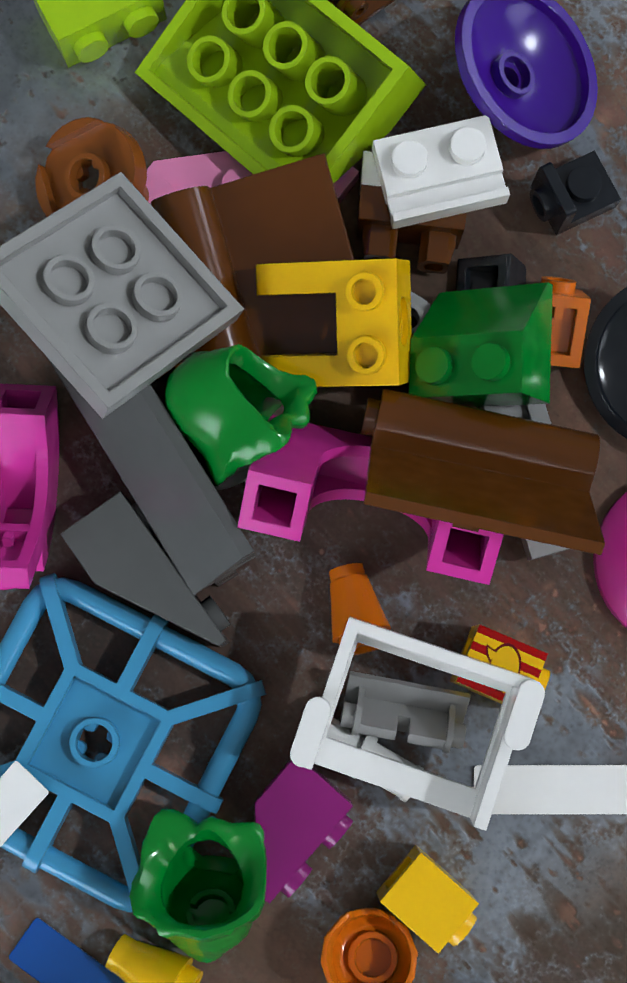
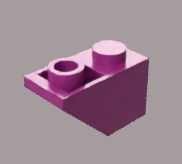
M291 759L262 791L255 802L256 823H259L264 830V844L267 857L265 900L269 904L280 891L289 898L312 871V868L306 863L307 859L321 843L330 850L353 823V820L346 815L353 807L351 800L315 767L312 770L298 767Z

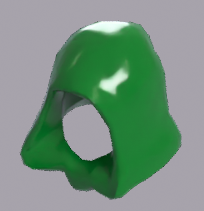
M237 344L212 351L193 352L169 374L164 402L165 409L180 433L204 458L213 486H219L232 476L239 467L249 465L284 447L291 437L292 428L302 429L308 425L310 421L308 406L317 394V386L314 379L306 375H294L280 371L247 347ZM283 404V413L269 420L273 413Z
M161 809L154 815L142 842L140 866L132 881L129 896L133 915L137 919L144 920L156 928L159 936L170 939L175 946L196 961L210 963L219 959L225 952L239 944L248 935L252 922L260 916L265 904L267 857L262 826L255 822L231 823L214 816L197 822L175 809ZM212 840L228 849L234 858L200 855L190 845L200 841Z

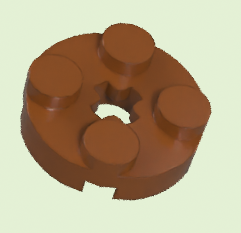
M78 118L59 128L45 146L52 150L47 157L45 167L38 164L35 185L39 204L46 217L91 190L83 188L82 183L89 178L88 168L90 166L99 170V179L95 187L122 172L147 201L149 200V191L146 187L147 168L143 152L135 138L125 129L97 118Z

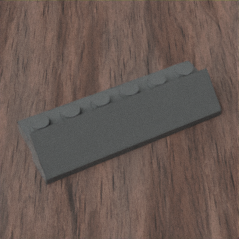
M50 361L192 594L196 595L213 583L220 587L238 575L236 569L255 558V552L241 529L237 528L238 524L152 386L148 385L102 419Z

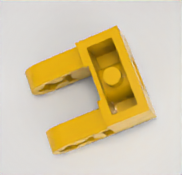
M392 258L256 265L257 296L336 293L337 353L259 356L261 359L280 371L294 375H306L315 380L317 387L399 386L409 382L412 338L410 260Z

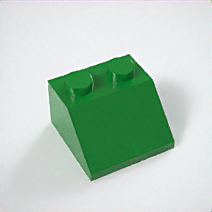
M545 282L440 292L411 338L409 394L468 407L550 404L553 285Z

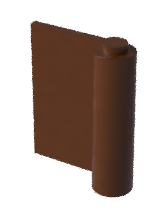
M325 153L211 188L208 186L187 188L163 195L151 201V206L244 308L237 321L194 352L212 351L240 344L247 347L257 356L337 353L336 293L257 296L256 290L257 264L354 260Z
M385 388L382 389L380 400L368 397L361 428L362 434L372 436L364 495L365 505L452 523V527L475 532L481 529L602 555L605 541L590 496V488L600 452V437L598 434Z

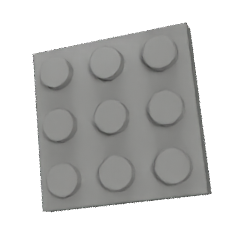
M122 172L0 245V305L102 419L237 321L244 310L240 303Z

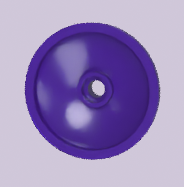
M468 0L465 3L458 17L455 29V52L463 85L480 114L489 117L491 125L505 136L532 148L552 149L560 147L579 136L590 123L596 108L597 76L593 58L585 38L565 9L555 0Z

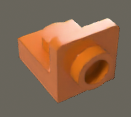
M552 276L541 277V283L549 282L553 285L551 366L580 369L591 298L582 290L576 289L577 281Z

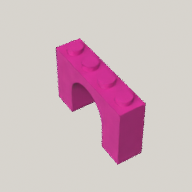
M272 415L269 420L275 418L276 415ZM308 423L302 429L292 428L291 437L284 447L250 464L237 528L300 542L308 513L314 506L331 500L364 501L371 437ZM403 513L417 522L428 536L426 571L490 585L504 534L481 529L475 532L452 527V523Z

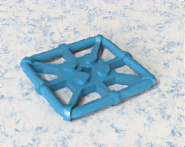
M55 573L39 578L40 584L35 586L23 600L0 643V703L36 721L16 760L0 765V777L15 761H18L47 790L56 794L57 797L36 837L17 828L0 848L23 859L22 867L36 874L39 869H42L103 903L130 913L132 912L129 897L131 884L140 866V856L128 819V813L145 780L147 779L189 801L183 814L197 822L208 818L210 813L217 814L224 801L219 795L257 723L262 706L261 696L266 695L262 680L256 682L253 675L239 663L169 628L168 620L156 614L150 618L80 581L66 577L58 578ZM66 602L140 639L118 682L83 665L66 609ZM47 609L64 670L44 705L11 688L6 682L44 611ZM156 648L232 688V690L171 710L133 691ZM237 704L236 711L198 784L192 783L155 763L175 724ZM101 725L108 730L106 739L112 743L111 751L109 754L99 752L94 759L88 758L85 755L87 744L80 740L81 734L84 730L94 732ZM73 804L110 823L127 885L53 847L54 840Z

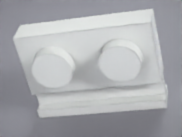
M486 115L373 140L372 153L385 203L388 205L392 229L506 204L510 197L508 186L506 187L504 182L503 166L490 118Z

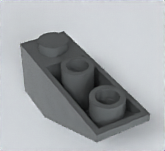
M121 491L60 534L96 585L220 647L230 643L222 631L230 626L231 623L211 595L200 601L197 595L192 594L171 558L153 533L155 532L137 503L132 504Z

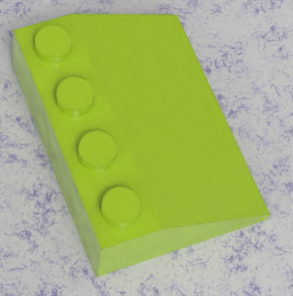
M185 0L134 72L253 175L325 153L333 183L363 157V151H370L372 149L373 140L384 138L393 129L426 86L409 65L328 0Z

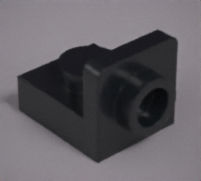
M595 150L556 169L551 162L539 167L530 187L532 189L530 191V200L535 213L541 221H549L555 235H559L616 208L621 200Z

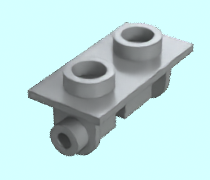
M350 671L340 716V726L352 728L351 735L357 736L359 733L395 740L397 731L408 733L407 743L442 749V752L449 753L451 747L463 748L466 735V725L463 723L471 694Z

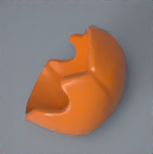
M361 908L341 915L324 936L320 962L327 983H412L416 974L418 952L409 928L391 913L377 908Z

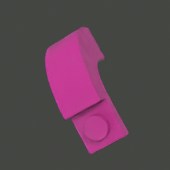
M0 384V590L13 588L30 589L35 571L44 572L47 563L56 514L59 474V415L56 386Z

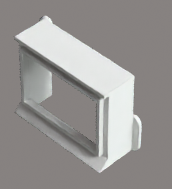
M350 616L323 696L311 698L305 706L290 751V758L298 767L312 770L313 765L316 764L469 817L474 827L486 831L512 750H523L529 745L545 697V690L540 682L528 676ZM358 642L506 692L475 788L327 737Z

